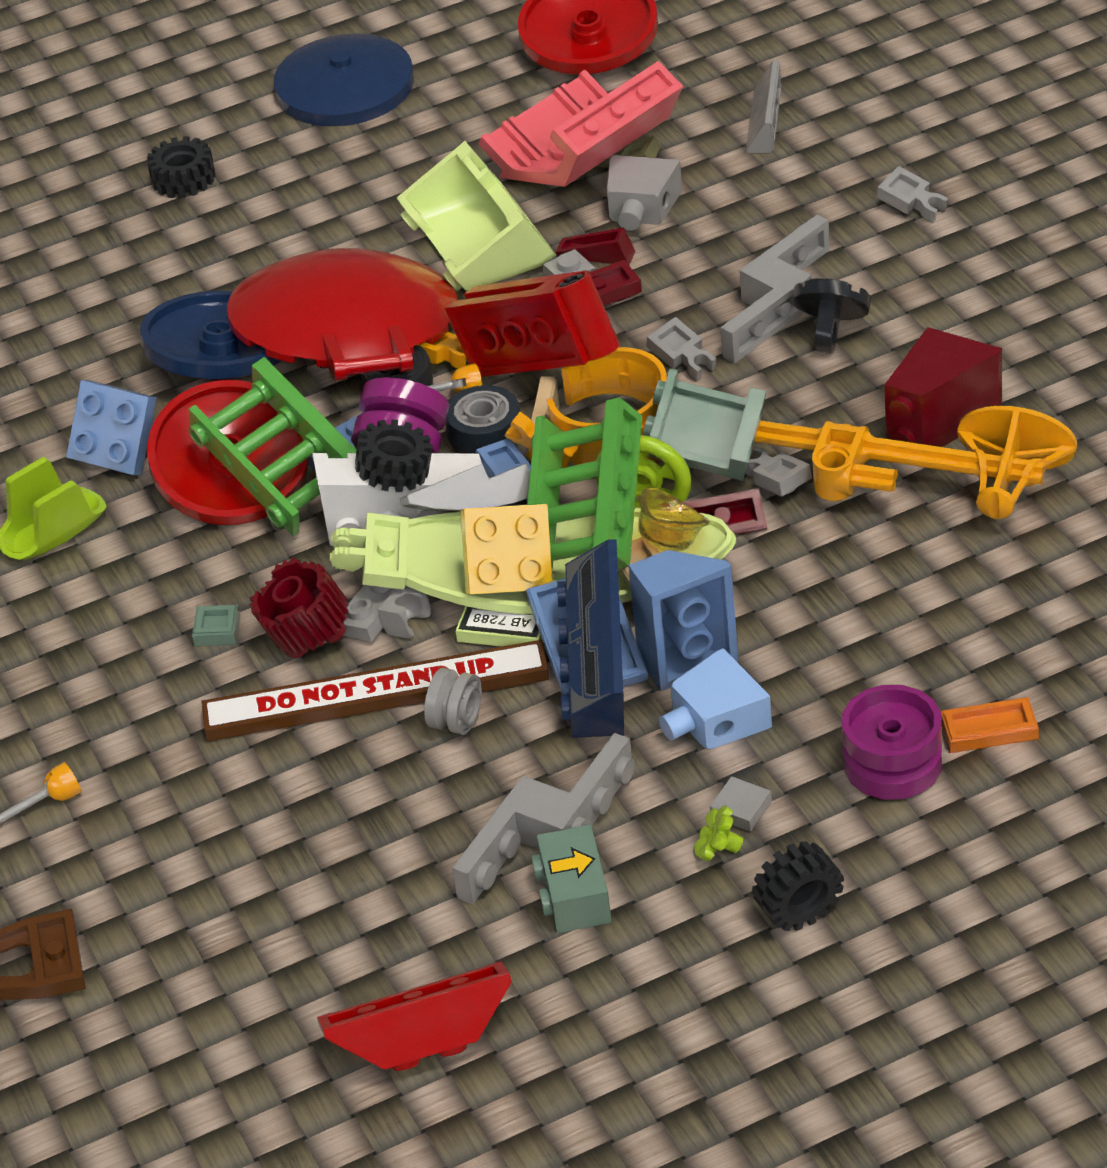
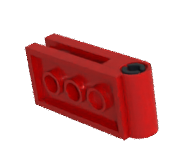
M587 270L475 286L464 293L466 299L453 301L444 308L468 363H475L481 377L585 365L589 361L602 358L614 352L620 346V342L590 272Z

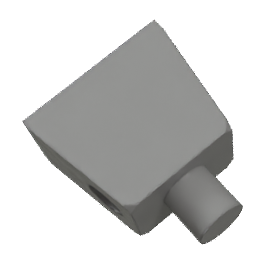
M612 155L610 157L607 185L610 219L618 222L622 228L624 227L628 231L636 230L640 223L655 225L662 223L682 192L680 160Z

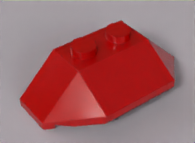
M499 961L479 969L357 1006L318 1016L317 1020L325 1039L384 1070L393 1068L395 1071L407 1070L420 1064L421 1058L438 1053L442 1057L456 1055L466 1050L467 1044L477 1042L512 980L509 971Z

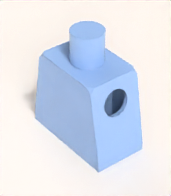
M724 648L716 651L672 683L670 688L673 711L659 717L661 730L667 739L673 741L690 732L706 749H714L772 727L770 695Z

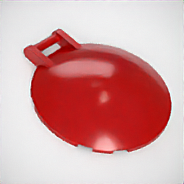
M324 249L280 260L248 276L232 292L227 304V315L233 333L247 346L251 347L257 344L266 349V356L294 363L297 360L296 357L316 359L317 367H328L333 380L341 381L347 380L348 375L392 369H399L400 372L413 371L412 354H414V346L425 341L432 345L449 331L448 324L450 320L444 308L453 301H457V294L453 286L443 275L412 259L369 249Z

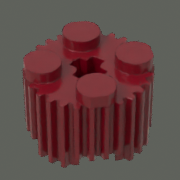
M292 557L289 562L284 560L282 565H275V569L271 572L272 580L265 582L266 586L260 589L261 594L256 591L254 596L250 597L252 602L249 604L252 609L251 613L276 646L285 652L288 657L299 658L307 653L309 649L314 651L316 646H323L324 641L333 643L340 640L346 632L347 627L343 621L347 619L345 614L349 612L346 608L349 606L347 598L324 566H321L319 563L315 564L312 561L309 564L306 561L301 563L295 557Z

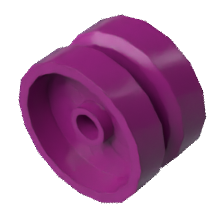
M389 377L372 379L366 382L363 387L359 403V409L362 414L358 415L355 420L351 442L357 448L360 432L362 429L366 430L368 424L373 423L377 427L379 420H385L386 424L390 425L391 419L399 420L398 425L404 426L405 422L412 423V430L418 427L423 429V436L429 435L431 438L432 453H439L442 440L439 430H442L446 423L450 404L446 397L438 391L421 383Z
M880 685L862 691L849 701L842 713L844 772L853 786L864 794L879 799H905L919 795L935 784L942 771L941 711L931 697L919 689L905 685Z

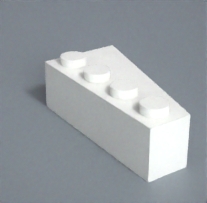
M312 453L330 546H333L331 534H333L336 528L365 529L367 512L408 517L409 519L450 513L404 507L399 498L482 464L480 455L432 453L429 474L421 486L416 483V489L411 491L404 486L403 492H396L395 487H389L387 492L381 490V484H377L374 488L368 485L369 479L363 481L359 477L360 472L355 470L356 453H347V458H328L327 453Z

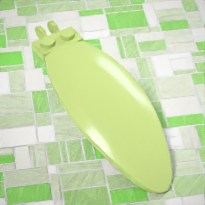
M635 508L632 541L647 535L660 553L672 550L722 560L736 544L735 534L722 519L697 512ZM460 511L413 519L367 512L365 529L340 527L339 529L336 528L333 534H331L333 548H335L330 553L332 567L351 572L363 567L362 585L404 590L406 585L424 594L459 605L496 612L533 614L526 591L466 595ZM596 515L557 523L555 543L592 536L595 531ZM576 557L553 561L552 582L566 578L565 564ZM618 571L620 600L622 603L631 601V590Z

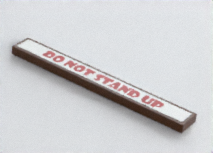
M542 640L202 700L207 741L424 703L430 682L440 668L455 670L458 676L462 673L477 675L481 681L482 692L550 680Z

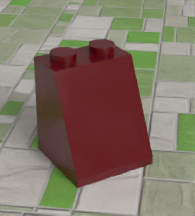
M927 327L884 384L886 439L944 447L959 438L957 433L958 426L966 414L979 408L1002 406V348Z

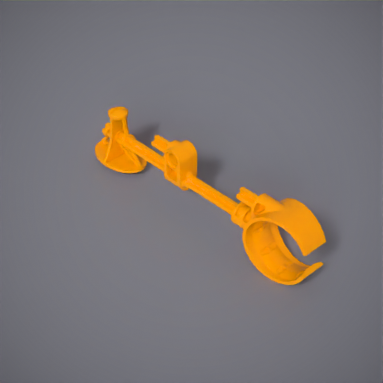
M618 347L614 352L602 358L589 361L585 365L563 367L561 369L565 402L569 406L584 398L601 394L625 395L645 402L646 405L637 411L642 415L641 435H643L648 415L655 417L659 405L653 404L657 383L659 380L666 381L667 379L665 367L658 358L646 351L627 347ZM553 398L547 399L549 420L562 431L598 424L572 420L558 411ZM990 406L979 408L966 414L959 423L957 433L959 440L969 451L876 438L870 434L867 426L857 427L846 423L837 424L833 421H826L823 427L815 429L760 420L754 441L814 451L812 456L814 490L820 498L828 501L846 499L854 493L856 487L888 492L895 491L898 471L864 465L868 460L978 475L980 488L976 501L977 508L987 517L994 519H1003L1010 516L1025 486L1043 485L1045 471L1068 463L1074 457L1077 450L1076 437L1066 425L1041 412L1014 406ZM602 440L577 445L579 448L570 462L578 465L596 461L598 454L602 450ZM648 456L646 457L647 459H650L654 462H657L659 460ZM987 477L996 478L993 487L986 488ZM1013 481H1019L1012 494L1007 492Z

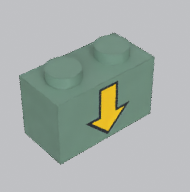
M591 824L537 835L539 854L531 855L536 882L545 881L546 888L539 889L544 917L553 915L556 932L562 933L612 923L608 890Z

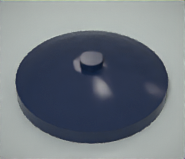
M341 34L310 42L288 55L278 66L274 75L276 99L285 113L299 121L319 126H347L378 118L400 105L407 98L414 84L412 60L407 51L389 39L369 34Z
M233 291L198 292L168 300L151 310L141 323L140 336L143 353L158 367L175 374L205 379L235 378L251 375L252 365L263 357L273 366L282 362V360L266 356V349L257 344L251 347L247 346L233 333L227 315V304Z

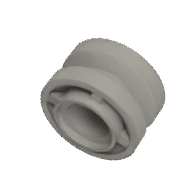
M440 668L434 674L426 694L424 715L427 726L443 730L448 726L449 731L452 733L467 734L472 728L480 709L482 694L480 678L470 673H462L458 676L455 670Z

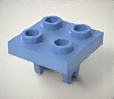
M81 380L66 457L131 475H142L149 433L154 423L152 419L157 397L90 380Z

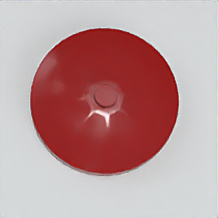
M527 0L518 16L519 38L526 54L537 64L566 74L578 75L584 70L589 74H595L621 67L641 55L653 42L658 30L655 0Z
M219 380L194 386L172 399L161 410L151 427L147 443V455L152 480L159 493L171 506L193 519L217 525H238L254 522L268 516L266 508L206 446L203 448L199 447L193 441L188 431L190 427L189 408L196 405L210 418L251 390V382ZM260 402L220 431L235 445L277 416V411L268 402L266 404ZM286 428L246 456V458L259 471H262L302 443L303 438L294 429L289 430ZM309 457L272 483L285 498H288L300 489L307 474Z

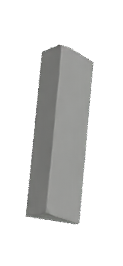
M772 60L754 89L746 153H772L774 151L782 90L781 69L778 60Z

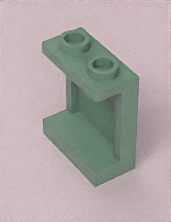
M670 368L666 381L659 380L657 383L653 404L659 406L655 417L648 415L643 435L657 438L669 444L683 457L688 467L743 481L763 413L766 391L750 387L748 397L745 398L679 381L677 379L678 370ZM652 454L648 455V457L660 459Z

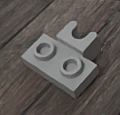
M364 585L349 602V606L346 607L349 612L345 614L347 619L343 621L347 627L343 636L372 642L384 628L387 635L411 638L414 636V631L408 626L407 620L414 617L427 618L431 615L427 595L406 585L404 590Z

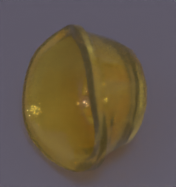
M648 487L641 493L638 531L649 545L659 550L677 552L686 550L693 544L701 529L710 523L708 518L660 488Z

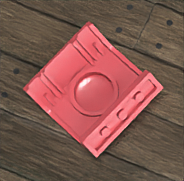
M659 61L610 93H607L584 70L580 72L579 77L567 85L563 83L560 88H555L553 94L514 118L512 116L508 121L502 122L500 128L489 135L487 133L482 135L478 145L502 169L499 178L565 187L667 120L682 91L683 85Z

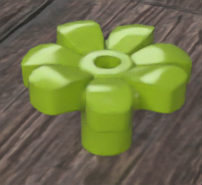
M724 805L719 810L712 808L705 816L707 825H703L699 833V840L694 844L696 856L705 861H710L717 850L722 851L726 849L735 854L741 849L743 837L730 831L733 824V818L731 817L732 809Z

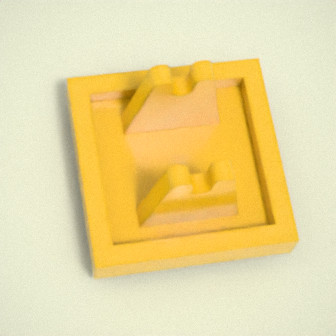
M547 504L465 508L460 510L466 595L521 592L552 582Z

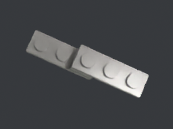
M815 215L739 270L741 301L750 306L721 327L722 354L724 359L735 364L804 313L792 304L794 287L798 283L804 287L805 281L812 279V275L802 270L830 251L829 221Z
M614 733L570 793L522 776L452 867L457 899L473 905L481 893L493 885L497 872L508 858L510 859L516 854L520 843L539 849L537 835L590 824L592 826L600 814H605L612 803L615 793L622 784H627L634 773L635 760L632 758L630 738Z

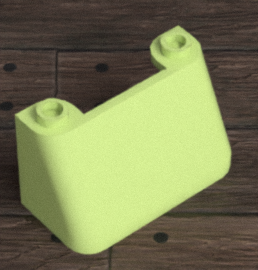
M466 141L461 143L397 197L405 209L400 215L414 231L420 227L446 261L444 264L448 270L443 275L456 291L462 287L468 291L475 286L497 283L542 267L544 263L557 256L511 194Z

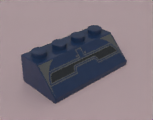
M608 539L566 563V581H557L558 607H567V618H558L559 645L568 644V656H560L561 683L569 682L570 690L569 695H561L562 721H571L572 738L612 736L614 733L624 736V693L617 539Z

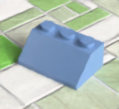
M666 550L628 565L636 642L648 674L660 691L670 688L675 680L722 648L736 661H739L732 566L728 561Z

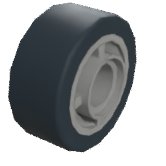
M493 385L474 386L460 391L448 402L450 406L445 423L447 438L454 449L465 454H475L476 449L507 439L504 435L511 427V422L520 412L518 400L510 391Z

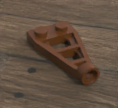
M72 909L26 918L0 929V954L19 946H26L31 949L33 969L26 975L0 976V1000L42 999L86 989Z

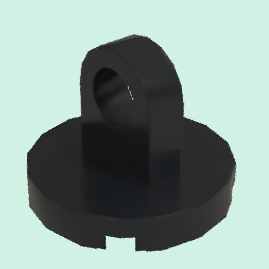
M822 278L805 281L804 287L800 283L795 285L792 304L798 310L818 317L815 334L816 351L834 352L840 320L860 319L869 314L871 296L865 289L860 288L858 293L851 290L852 285L848 284V282Z

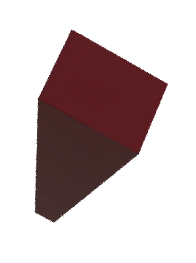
M623 227L562 238L555 253L559 257L575 249L590 262L614 264L625 260L630 266L636 251Z

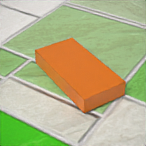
M1029 697L941 711V724L950 753L1039 739V727Z

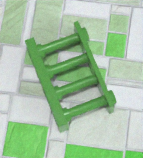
M263 357L252 365V389L215 415L208 418L196 405L189 408L190 427L188 431L193 441L199 447L203 448L206 446L266 508V513L272 523L278 528L283 526L294 537L300 533L298 510L320 495L317 477L288 498H285L272 483L313 455L312 453H327L328 458H347V453H356L357 450ZM260 402L263 404L268 402L277 411V416L235 445L220 431ZM286 428L289 430L294 429L303 438L302 443L262 471H259L246 458V456Z
M620 397L606 400L605 416L602 423L562 431L543 415L537 416L535 419L534 435L531 441L533 450L527 505L547 504L552 570L553 561L580 556L608 539H617L618 569L630 565L642 415ZM602 440V451L599 460L562 468L564 448ZM599 477L598 493L595 498L559 505L561 485ZM596 515L595 531L592 536L555 543L557 523Z

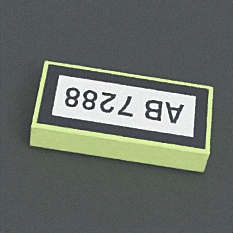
M465 606L456 628L457 642L503 647L542 640L533 614L496 612Z

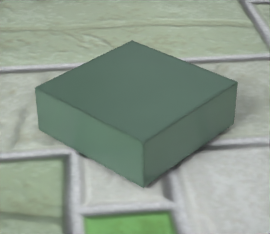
M197 606L192 633L194 646L236 645L240 622L239 606Z

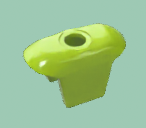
M41 457L6 479L7 519L0 528V550L10 558L18 560L34 559L64 544L89 527L103 514L107 507L106 503L99 494L85 487H79L72 480L62 485L51 462L46 457Z

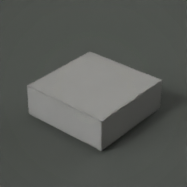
M731 776L710 805V810L712 808L719 810L724 805L733 810L731 815L733 818L732 825L751 832L772 803V792Z

